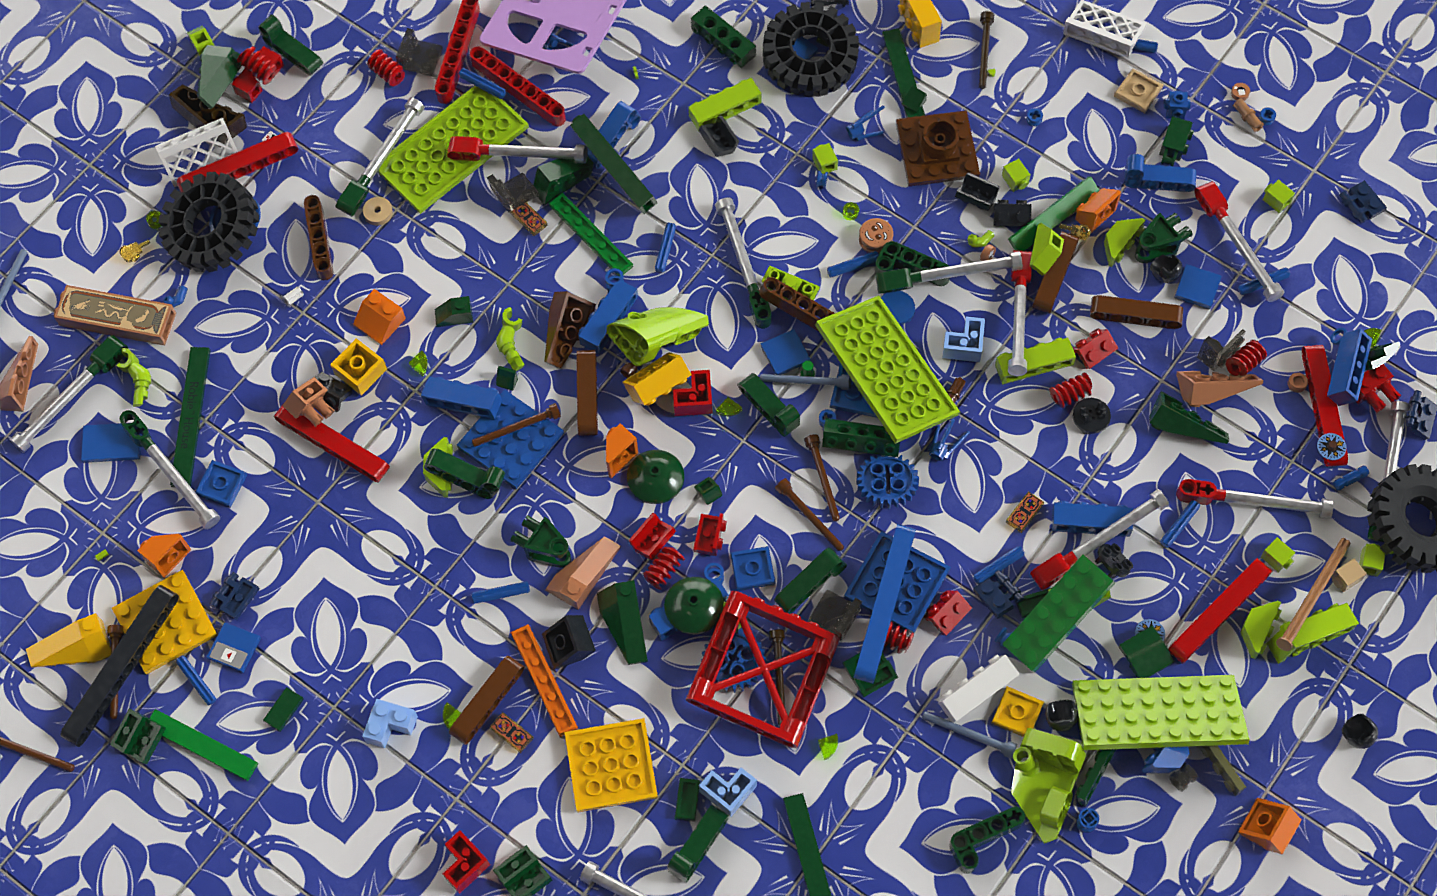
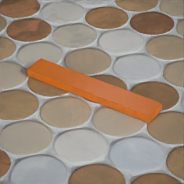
M529 624L510 632L559 737L565 736V732L577 730L576 722Z

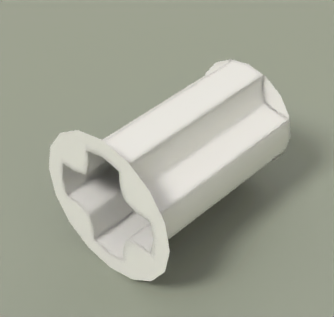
M297 286L285 296H281V298L288 307H291L290 305L304 296V293Z

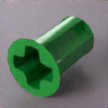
M811 361L803 362L800 376H815L814 365Z

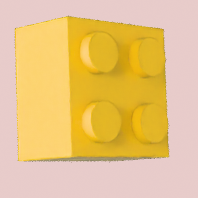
M357 338L330 364L334 374L361 396L387 370L384 359Z

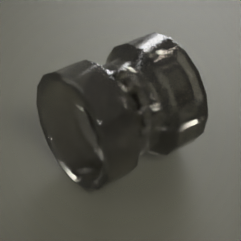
M1183 763L1178 772H1173L1169 775V779L1179 791L1183 792L1188 788L1190 782L1193 783L1198 779V775L1189 764Z

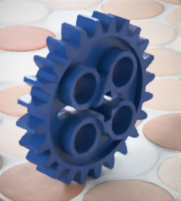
M877 454L876 459L870 456V462L864 460V466L860 465L859 471H857V490L861 491V497L866 496V502L872 500L873 506L879 503L881 509L884 505H887L888 509L893 504L896 508H898V503L905 505L906 500L912 501V496H916V490L919 487L918 470H914V464L909 465V459L903 461L902 455L895 458L885 455L881 457V455ZM886 467L889 468L890 494H887Z
M741 629L738 630V633L734 634L731 641L734 649L727 651L723 661L725 665L720 668L714 683L733 677L732 673L735 670L746 672L758 667L745 634L742 635ZM757 642L758 647L760 648L761 642ZM739 646H743L737 654V661H733L729 673L724 675L730 666V660L734 659ZM760 649L761 654L763 655L765 653V650ZM749 653L752 657L746 660L742 658V655ZM755 676L725 688V692L732 688L733 692L736 693L737 687L743 692L744 685L751 688V681L758 683V679Z

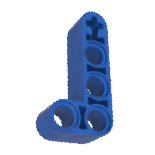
M619 101L598 131L614 149L628 127L631 129L637 127L641 116L635 109L623 101ZM587 148V156L593 161L594 167L600 168L602 164Z
M1131 154L1128 156L1125 165L1124 184L1131 188L1192 192L1196 188V170L1185 167L1144 164L1143 155Z

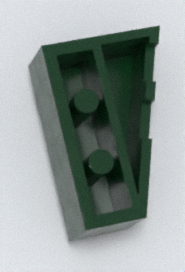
M587 156L586 163H575V159L557 158L540 165L537 168L532 191L545 205L561 193L566 192L591 176L594 163Z

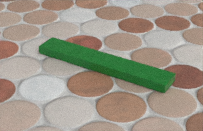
M1092 177L1084 179L1008 238L1013 249L1025 251L1034 244L1039 223L1053 229L1075 212L1081 203L1085 204L1092 193L1099 191Z
M563 193L549 203V207L610 269H619L624 275L633 268V263Z
M156 709L150 716V719L166 728L162 737L246 781L250 779L258 766V762Z

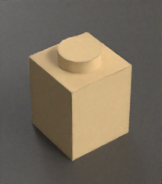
M1354 558L1335 570L1331 578L1334 585L1344 593L1361 582L1367 573Z

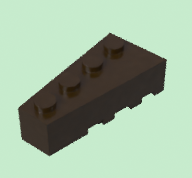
M183 84L169 94L172 108L196 128L223 118L232 139L247 128L244 114L236 113L230 107L222 106L218 103L210 109L197 97V91ZM226 133L219 135L216 141L225 144L227 139Z

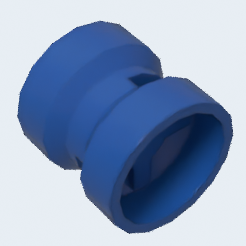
M1092 808L1083 809L1077 817L1076 826L1084 833L1094 831L1100 820L1099 814Z

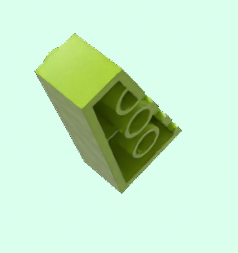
M1336 603L1327 608L1326 611L1320 609L1306 618L1292 642L1293 647L1290 651H1284L1276 644L1277 639L1285 633L1291 623L1290 621L1282 624L1280 630L1266 644L1279 664L1284 662L1290 654L1295 657L1309 647L1313 649L1326 640L1328 642L1350 632L1359 622L1347 603L1342 605Z

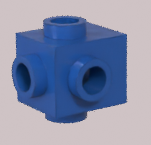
M1169 91L1168 97L1164 99L1166 118L1171 119L1172 116L1180 119L1185 118L1186 112L1190 110L1191 106L1188 92Z

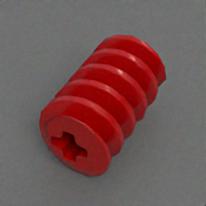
M252 46L239 55L237 62H241L243 67H246L249 72L252 71V75L257 76V79L266 85L275 77L277 66L273 65L270 67L271 61L264 62L266 56L263 55L259 58L261 52L257 51L254 53L256 47Z
M381 49L376 50L368 59L367 66L370 70L374 71L380 78H383L390 86H397L403 81L405 77L403 67L398 65L396 61H393L391 57H388L386 53H383Z
M1250 340L1226 360V368L1234 376H1245L1257 364L1266 359L1267 352L1257 340Z
M1084 372L1081 375L1075 376V378H1070L1068 382L1063 381L1061 384L1055 385V387H1050V395L1056 404L1064 408V401L1071 405V398L1074 402L1078 401V395L1081 399H1084V392L1091 396L1092 382L1089 375Z
M663 547L662 553L657 555L658 559H654L653 565H650L648 571L643 573L646 581L660 590L659 584H667L664 577L671 579L668 572H676L673 566H681L677 560H685L683 555L672 547Z
M890 622L884 647L890 644V650L898 647V654H901L904 650L906 653L913 640L914 633L912 632L909 636H906L907 629L900 633V626L898 625L895 629H892L893 622Z

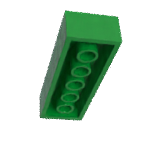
M1083 554L1003 642V645L1031 671L1036 672L1114 586L1115 582Z

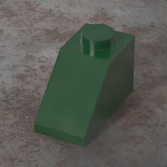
M469 296L450 298L435 309L436 327L473 323L472 305Z

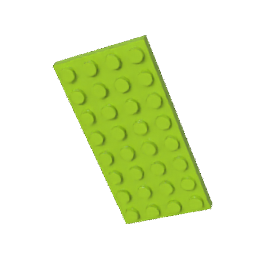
M473 86L395 147L377 172L421 214L494 156L481 155L478 161L452 160L447 157L451 137H477L483 141V144L508 145L528 129L529 124L504 100L477 86Z
M879 295L816 321L815 326L895 444L959 415V409Z
M1234 675L1072 681L1083 750L1249 744L1250 738Z

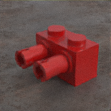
M1384 364L1364 372L1359 398L1356 401L1359 405L1366 400L1376 413L1386 407V404L1376 394L1377 392L1382 391L1391 403L1401 397V394L1391 384L1394 375Z

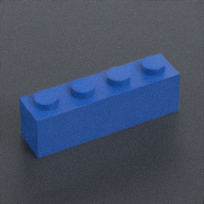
M429 376L421 394L423 401L428 406L495 419L502 403V398L495 388H484L476 384H464L458 380L449 381L442 377L435 378Z
M1067 501L1054 502L1052 508V531L1098 534L1133 511V508H1129L1126 505L1115 507L1108 506L1107 504L1089 505L1086 502H1079L1077 504ZM1133 525L1117 536L1130 537Z

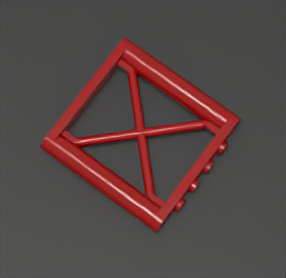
M731 591L687 694L686 701L785 746L798 748L839 644L840 637L820 628L819 624L815 622H806L797 614L784 612L779 606H770L761 598H752L741 592ZM750 611L814 640L812 646L766 664L746 616ZM740 622L758 667L714 683ZM812 655L790 713L787 715L769 671ZM762 674L781 719L779 728L713 700L715 692Z

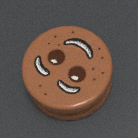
M869 219L860 228L859 243L862 249L868 253L877 251L880 254L884 245L889 241H893L892 226L883 219Z

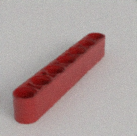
M462 0L435 84L437 99L442 104H447L453 99L459 80V71L463 67L480 13L478 0Z
M476 46L470 50L471 63L476 70L498 86L504 88L509 94L552 125L559 127L566 122L565 109L562 104L484 48Z
M284 132L182 175L177 179L176 183L182 193L183 189L180 184L187 179L194 184L193 176L198 174L206 177L207 172H216L218 175L224 173L231 178L238 179L296 154L298 146L292 134Z
M1323 345L1303 346L1302 360L1308 379V388L1319 438L1324 434L1333 433L1339 435L1345 441L1337 404L1327 396L1331 375L1325 348ZM1347 449L1344 456L1338 460H1328L1323 457L1325 466H1346L1348 464Z
M283 406L274 415V418L283 426L377 483L380 482L390 468L384 460L322 422L315 427L304 415L295 418Z
M1256 558L1168 648L1169 652L1184 664L1273 571Z

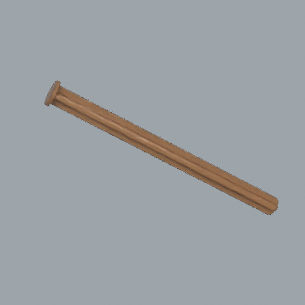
M1341 538L1285 633L1277 639L1276 644L1280 649L1284 651L1292 649L1294 638L1351 544L1346 538Z

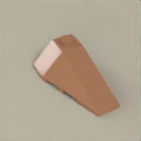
M33 336L27 338L0 383V409L3 411H24L38 343Z
M1177 371L1176 374L1182 399L1192 407L1211 404L1263 384V380L1255 374H1247L1245 376L1229 374L1227 376L1219 374V372H1212V375L1201 374V371Z

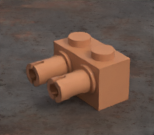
M315 377L292 391L282 405L295 418L304 415L315 427L324 418H329L335 411L323 400V396L328 389Z

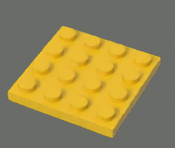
M183 570L112 607L119 624L124 626L123 631L126 633L156 587L163 585L179 595L175 607L139 659V663L146 675L218 636Z
M645 718L565 732L577 813L658 798Z

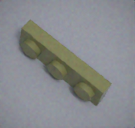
M1218 745L1201 746L1200 749L1206 758L1209 757L1213 763L1214 771L1224 779L1227 790L1233 792L1235 796L1242 793L1246 786Z

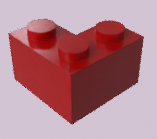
M710 370L691 371L692 388L673 389L675 416L713 414Z
M459 830L444 844L457 861L442 874L460 894L490 866V863Z

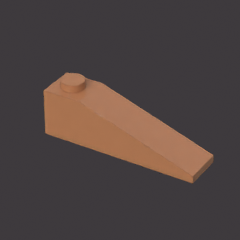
M604 536L556 573L545 590L579 610L621 546Z

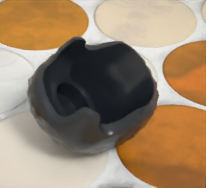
M1162 254L1151 263L1149 269L1159 282L1169 283L1180 276L1183 265L1176 255L1173 254L1171 255L1172 257H1168Z
M1059 700L1051 702L1046 706V721L1053 730L1067 731L1077 724L1078 712L1074 701Z
M1356 714L1350 717L1343 725L1342 734L1353 747L1366 749L1376 742L1378 728L1374 721L1366 715Z

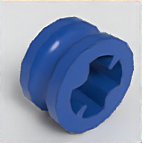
M1265 107L1261 110L1258 119L1264 125H1271L1276 118V112L1272 108ZM1268 114L1267 116L1270 115L1271 117L1268 119L1264 115Z
M1037 108L1030 109L1026 117L1027 123L1031 126H1038L1042 123L1043 112Z
M818 172L816 187L823 186V188H826L828 172Z
M826 409L819 414V424L823 428L825 425L824 416L836 420V415L832 410Z
M1004 627L994 641L996 643L1000 642V646L1003 647V642L1012 632H1007V628Z

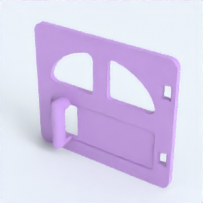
M502 0L481 34L480 41L483 45L575 74H581L587 68L626 0H530V2L526 0ZM611 7L616 8L612 15L608 13ZM516 13L542 21L531 42L525 44L511 33L508 27V17L510 14ZM556 26L587 35L582 42L568 48L558 50L542 49ZM586 49L591 50L588 56L583 55Z

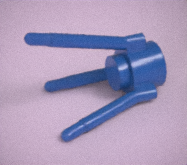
M551 32L543 48L551 50L550 47H556L559 41L570 47L575 44Z
M882 105L875 111L871 110L856 122L847 126L846 130L852 140L856 138L860 141L864 138L883 134V131L862 135L865 131L862 124L883 110L885 106Z
M951 419L941 441L938 442L940 426H937L932 444L928 450L930 452L929 455L937 461L947 460L950 454L970 434V431L962 435L947 450L948 446L944 442L955 419Z

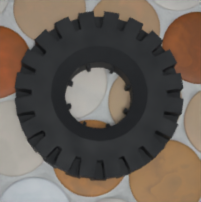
M801 2L800 9H797L796 5L793 4L787 7L786 13L782 10L775 15V21L771 19L763 38V64L765 69H769L768 75L771 79H778L777 85L785 90L787 86H790V93L796 95L799 94L800 90H803L804 97H813L814 91H818L819 96L828 94L829 88L835 92L841 88V82L844 84L848 82L851 73H854L856 68L859 38L858 35L855 36L856 29L853 23L848 25L849 18L843 13L837 16L838 9L830 6L827 11L823 10L824 4L818 2L815 3L814 8H810V2ZM815 35L825 41L829 50H827L826 56L821 59L806 60L796 54L792 45H795V40L801 36Z
M207 172L206 177L202 174L193 176L194 184L188 179L181 183L182 193L174 189L169 196L175 201L174 203L165 201L162 209L167 214L160 215L158 222L163 226L158 231L159 237L163 239L161 243L164 249L183 266L190 270L192 268L197 272H204V269L208 272L218 271V265L223 269L231 265L229 257L234 258L236 261L242 257L243 254L239 248L242 246L247 250L249 249L252 241L247 237L256 236L258 228L253 223L259 222V213L255 211L258 209L257 203L252 198V194L243 185L227 174L220 173L218 175L216 172ZM218 206L221 209V219L217 227L209 234L196 236L197 234L193 232V224L197 215L207 207Z
M1416 464L1407 465L1391 473L1373 489L1370 495L1373 499L1368 502L1367 511L1373 512L1367 517L1369 526L1377 527L1376 530L1371 532L1375 542L1382 539L1385 542L1379 548L1386 555L1392 551L1395 553L1392 561L1398 565L1407 562L1406 569L1417 571L1421 568V573H1431L1434 570L1437 572V469L1431 472L1430 465L1422 464L1419 467ZM1411 502L1424 505L1433 514L1436 521V532L1431 537L1418 534L1408 524L1405 509Z

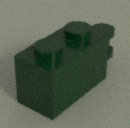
M1172 116L1159 155L1163 156L1162 165L1165 163L1174 166L1175 160L1180 161L1181 156L1186 155L1189 147L1186 142L1187 140L1191 141L1194 130H1191L1193 122Z

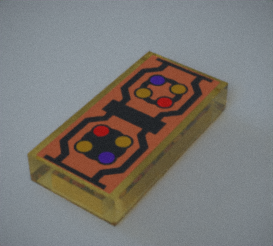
M524 199L510 210V214L533 236L548 226L547 222Z
M1028 491L1007 518L1006 523L1022 533L1044 505V501Z
M503 712L490 726L494 733L520 754L534 739L530 733Z

